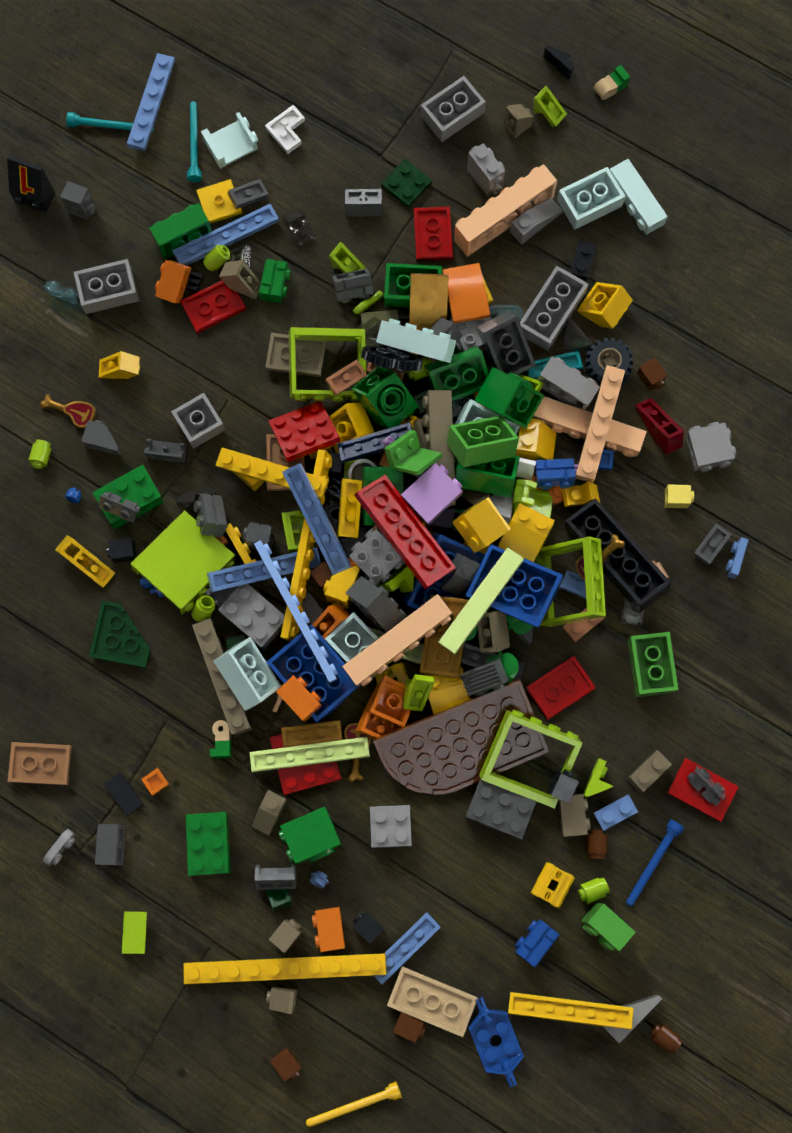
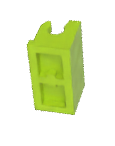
M301 511L282 513L288 551L291 554L298 552L304 515Z
M124 911L122 954H145L147 912Z

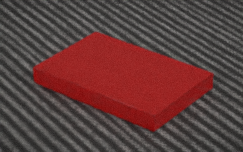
M450 206L414 208L416 262L453 260Z
M222 280L180 301L197 334L246 310L238 292L229 289Z
M575 656L526 687V690L547 721L596 689Z
M684 758L667 794L721 822L739 786L705 769L710 774V779L714 783L718 782L725 789L724 793L726 794L724 800L719 797L721 801L718 805L710 804L701 795L706 788L702 787L697 791L688 782L689 779L687 778L691 772L696 774L694 770L697 766L700 769L703 767Z

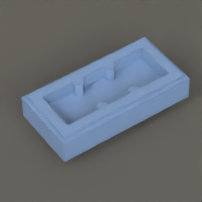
M567 570L560 589L586 599L585 581L579 574Z

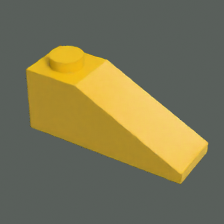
M68 535L55 549V551L103 588L115 574L114 571Z

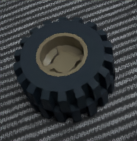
M603 338V342H600V340L596 341L595 346L592 345L590 347V351H588L586 356L585 373H588L587 378L595 380L600 386L605 368L608 365L625 370L621 384L623 385L626 379L628 380L633 366L632 351H628L629 346L627 344L623 346V341L619 340L616 342L615 338H611V341H608L607 338Z

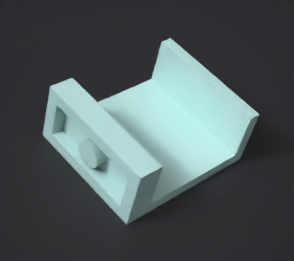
M239 112L236 113V122L213 134H210L208 129L201 131L203 141L220 169L258 150L256 143L258 138L254 131L251 132L249 130L250 125L246 117L242 118Z

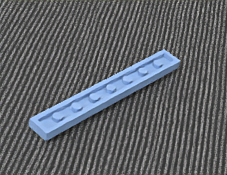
M261 540L254 543L330 683L336 681L335 675L338 672L333 663L328 664L326 660L328 654L324 646L319 647L316 641L319 637L314 629H309L307 623L310 621L305 612L300 613L297 606L301 604L296 595L291 596L288 591L291 586L286 577L281 578L279 572L282 570L278 562L271 560L269 555L272 554V551L268 544L263 545Z

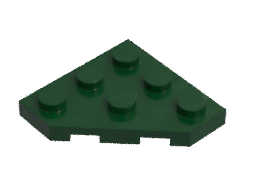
M102 601L89 657L147 669L151 649L121 604Z

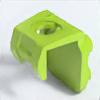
M522 479L516 480L511 517H513L519 503L550 518L553 503L550 493L536 489V482Z

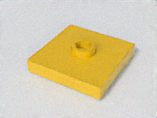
M231 179L196 190L203 211L210 224L242 214L241 207L236 209L228 196V191L234 188Z

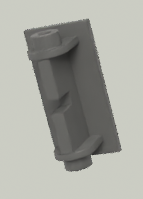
M110 491L100 495V509L117 515L124 520L135 522L136 514L139 513L141 508L137 503L125 499L122 504L120 503L122 497Z
M697 766L694 770L696 774L691 772L687 776L688 782L697 791L702 787L706 788L701 795L710 804L716 806L721 801L719 797L722 800L725 799L726 794L724 793L725 789L718 782L714 783L710 779V774L704 768L700 769Z

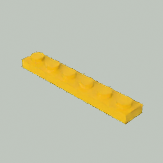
M221 449L216 462L217 467L290 489L282 473L289 467L229 449ZM306 473L318 498L323 499L329 480Z
M510 992L508 1013L632 1030L634 1008Z

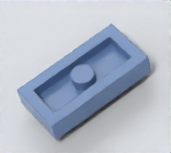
M741 537L737 542L733 543L731 548L733 557L732 560L729 559L726 566L728 571L727 577L735 579L739 575L749 539Z
M628 794L593 814L601 829L606 830L636 814L638 811Z

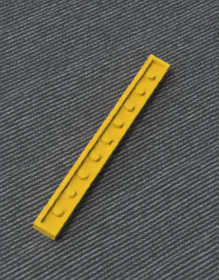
M318 450L313 475L329 480L328 471L332 466V457L326 450ZM325 495L323 499L319 498L321 505L325 502ZM305 518L290 588L291 596L295 594L301 604L297 606L300 613L303 612L302 601L306 596L305 586L306 581L310 577L309 566L310 561L314 557L313 546L314 542H316ZM287 606L281 638L292 641L298 635L299 626Z
M386 953L184 963V984L387 974Z

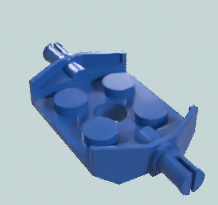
M480 997L482 1006L479 999H476L479 1014L469 1025V1031L486 1073L503 1074L507 1079L509 1087H513L512 1082L514 1086L517 1085L513 1070L524 1055L507 1012L489 1010L483 997ZM493 1035L501 1037V1042L497 1046L490 1044V1038Z

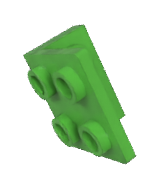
M414 430L408 431L384 448L390 469L413 475L422 474L424 470L443 457L441 452L421 448L417 432Z

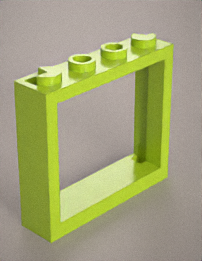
M291 327L289 330L290 398H295L296 401H305L307 398L314 399V401L332 399V401L340 402L343 399H351L352 402H360L353 391H343L335 396L332 390H296L295 340L357 342V360L366 372V360L361 358L362 348L366 346L365 329Z
M584 537L541 548L540 554H538L534 563L551 569V556L583 549L587 612L554 618V602H552L540 625L552 627L606 617L601 539Z
M506 710L479 776L483 781L555 809L558 798L491 771L512 722L572 745L562 771L564 769L571 771L582 742L578 735L570 731L566 734L560 731L561 728L553 724L546 726L538 718L531 717V719L523 717L524 713L513 710L511 712Z

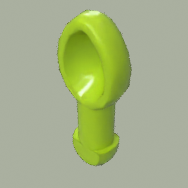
M376 292L369 299L357 305L353 312L355 314L364 312L384 296L383 292Z

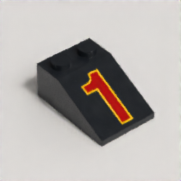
M8 156L9 192L13 200L20 205H29L36 211L43 210L47 212L55 191L44 169Z

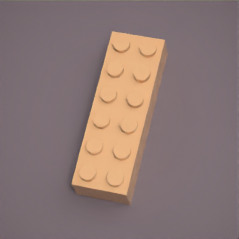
M544 164L539 168H533L529 175L519 178L513 186L504 188L500 195L490 198L484 206L475 208L468 217L458 220L455 225L454 242L466 257L470 256L509 229L511 222L525 211L553 198L557 184L556 178Z

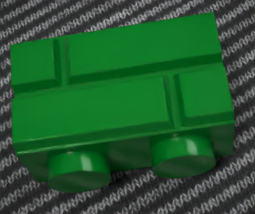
M266 259L259 290L261 300L282 303L283 297L287 296L288 287L285 284L286 280H290L291 269L288 268L287 262Z

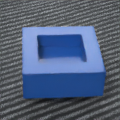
M603 449L598 469L612 470L614 450Z

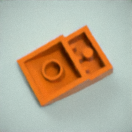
M476 263L443 269V274L449 275L448 303L453 323L457 324L489 318L490 310L480 264Z
M383 675L371 695L355 731L376 739L405 727L411 710L403 708L405 685Z

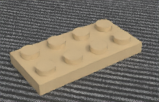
M402 966L387 1006L463 1037L476 1004L475 1000L478 997Z

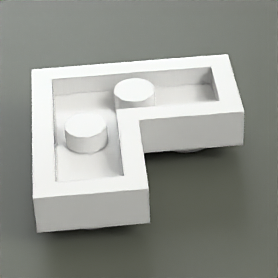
M292 105L267 123L265 128L283 150L289 154L302 144L293 129L303 123L305 118Z

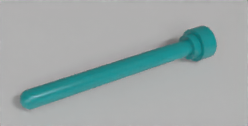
M195 101L190 103L191 167L187 171V180L190 182H200L202 180V172L198 167L197 103Z
M68 112L66 118L67 127L74 128L80 124L131 130L133 123L84 118L73 112Z

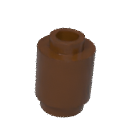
M591 830V834L587 835V853H589V858L605 859V854H607V835L603 834L604 830Z
M663 1023L660 1026L656 1024L650 1032V1035H652L651 1041L667 1053L674 1054L682 1043L679 1035Z

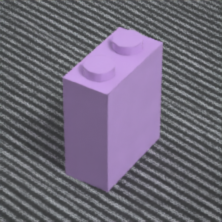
M436 463L433 464L401 494L404 500L428 525L463 494L461 490L463 486L455 478L452 480L447 475L449 471L442 464L440 466Z

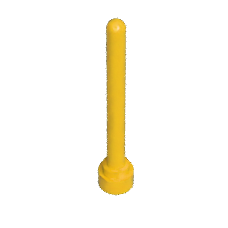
M397 1082L390 1083L384 1091L311 1117L306 1120V1125L312 1127L387 1098L389 1100L400 1099L402 1096Z

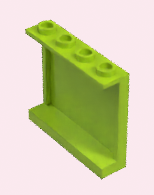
M184 511L131 563V568L137 575L141 574L183 614L185 611L189 612L194 607V602L199 597L206 595L205 592L210 587L207 573L234 567L235 555L214 536L201 535L200 527H197L196 520Z

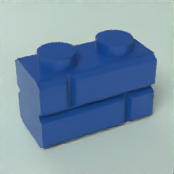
M573 458L535 460L534 477L537 483L536 488L541 487L543 490H548L558 486L562 489L574 486L576 475Z
M541 919L537 922L533 920L527 928L529 931L525 938L521 936L514 945L517 948L515 952L533 967L538 965L559 937V934Z

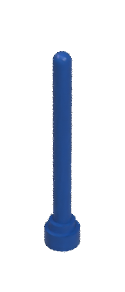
M670 819L667 824V834L626 900L628 906L634 905L674 836L677 837L678 834L682 833L684 827L674 820Z

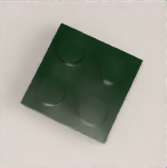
M404 158L381 183V187L409 209L432 184V179Z

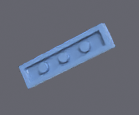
M427 912L385 952L387 974L374 975L381 984L440 928Z

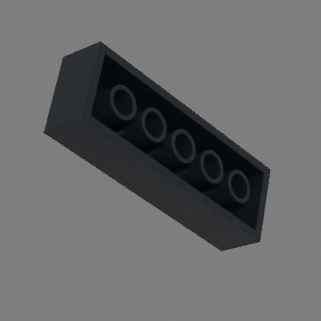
M596 498L565 520V530L574 540L584 537L601 539L602 551L611 544L613 534L617 535L619 540L625 542L624 548H617L607 557L606 562L603 564V573L638 613L642 612L670 590L671 582Z

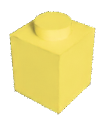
M668 484L665 488V508H688L694 501V491H691V485Z

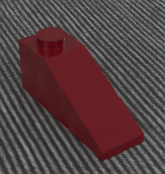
M652 398L635 405L655 443L666 454L683 447L684 430Z

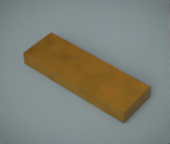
M340 720L281 728L283 748L342 740Z

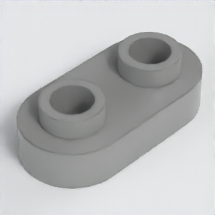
M69 829L64 831L47 852L43 862L48 866L56 865L63 857L61 853L65 848L69 849L75 842V834Z

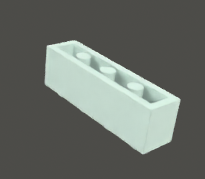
M627 159L610 168V172L625 195L624 203L627 206V210L636 219L639 229L643 230L647 235L665 225L668 216L630 160Z
M390 318L389 322L381 321L376 340L377 343L451 363L456 345V340L450 339L451 335L440 332L439 336L434 335V330L423 328L422 331L416 330L417 326L409 323L401 326L399 325L400 321Z

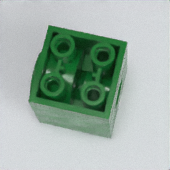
M377 366L351 388L373 421L386 429L399 426L401 421L411 416L414 410L419 407L396 372L385 367Z
M493 367L474 401L526 429L545 395L533 389V384L512 372L508 375Z
M325 806L280 825V838L283 843H287L289 847L286 850L289 860L295 862V864H300L307 860L309 863L334 853V849L342 845Z

